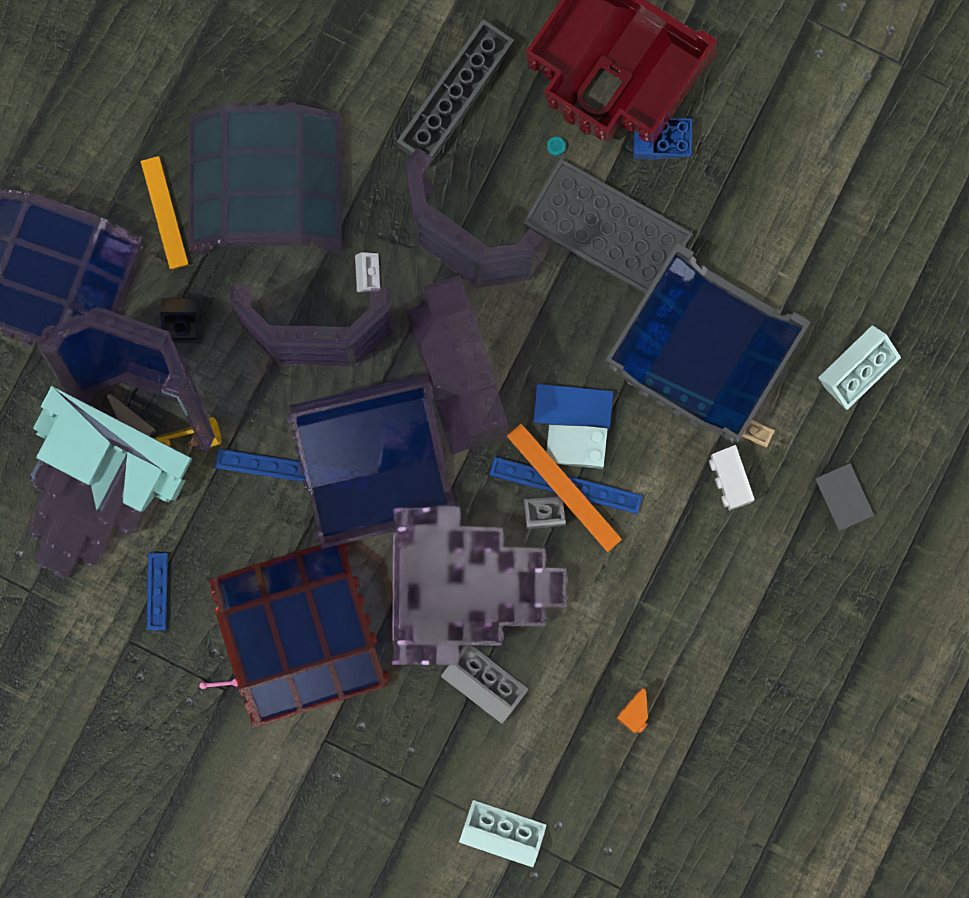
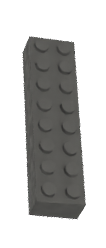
M482 19L397 140V147L429 167L513 48L514 39Z

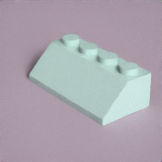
M872 325L818 378L825 389L848 410L901 357L888 336Z
M473 800L459 842L533 867L541 846L546 824Z

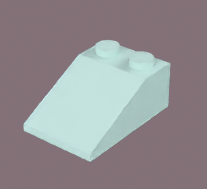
M549 425L547 454L559 465L603 469L607 428Z

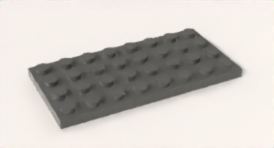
M561 158L523 222V225L644 294L649 290L675 245L679 243L685 247L692 235L690 231ZM676 259L673 260L666 274L664 275L658 287L656 288L659 291L663 286L665 280L667 279L669 273L671 272L672 268L674 267L677 261Z

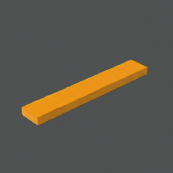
M157 156L143 160L141 164L169 268L174 270L188 266L187 256L160 157Z

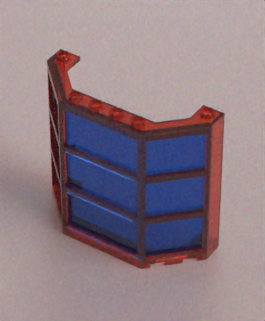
M342 538L208 579L212 590L213 603H218V608L215 609L217 620L239 692L243 698L246 697L247 701H244V705L250 716L253 728L388 687L387 682H390L387 670L383 671L374 646L377 643L375 633H370L368 625L372 623L369 614H365L362 607L366 605L363 594L359 595L357 587H360L357 575L353 576L347 553H350L347 541L343 542Z

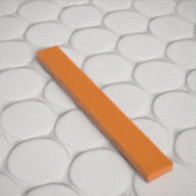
M522 424L507 435V438L606 552H609L622 540Z

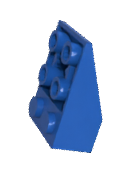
M670 118L654 143L643 141L639 138V134L634 131L633 159L653 160L691 157L692 119Z

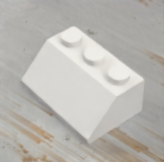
M736 445L712 454L709 464L711 470L716 471L717 478H715L718 489H722L724 496H721L724 507L728 506V509L732 510L752 503L755 499Z

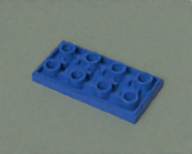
M537 384L533 423L587 426L610 430L613 391Z

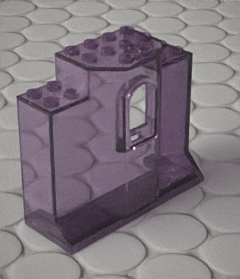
M457 275L422 286L424 302L407 310L406 314L452 456L507 439L508 422L461 276Z

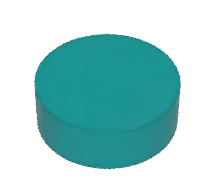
M557 136L550 138L547 142L548 153L552 156H560L564 153L566 148L565 141Z

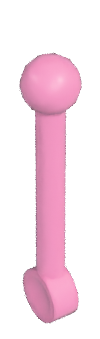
M234 679L233 681L201 682L199 687L206 689V687L239 686L240 681Z

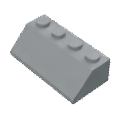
M468 642L441 675L442 678L502 724L529 690Z

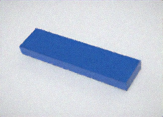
M148 553L147 630H167L168 553Z

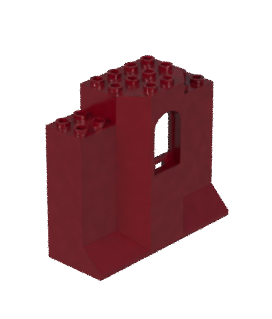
M560 0L526 50L525 55L528 66L536 72L538 70L543 72L544 77L551 81L544 91L547 105L559 112L568 124H576L584 134H591L602 141L608 142L620 125L623 124V127L629 132L635 131L638 133L639 138L643 141L654 143L704 68L717 56V39L703 30H700L699 33L647 0ZM600 68L621 80L622 83L604 108L594 109L585 103L583 94Z

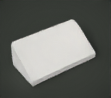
M359 253L355 255L357 292L380 291L378 253Z

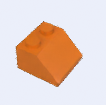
M644 688L638 691L616 717L633 734L636 732L641 733L648 725L645 722L648 719L646 690Z

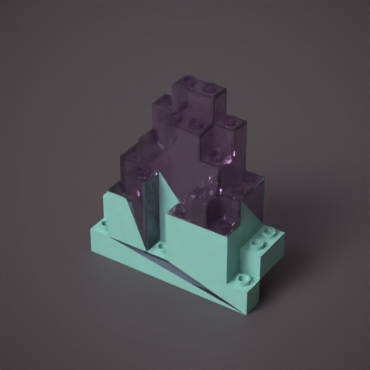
M51 386L41 405L43 410L33 429L37 430L36 435L46 440L36 457L39 460L29 480L33 481V486L41 490L43 489L44 492L35 507L37 512L27 530L32 532L31 536L39 540L43 539L34 557V560L38 561L37 565L46 570L50 567L55 570L54 574L65 578V576L71 577L80 558H83V563L91 567L93 564L99 565L117 529L130 535L131 533H137L155 497L166 502L170 500L175 501L186 481L183 479V476L192 458L94 408V406Z

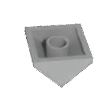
M559 496L524 499L526 529L565 526L563 501Z

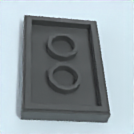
M850 463L815 478L838 531L874 516Z

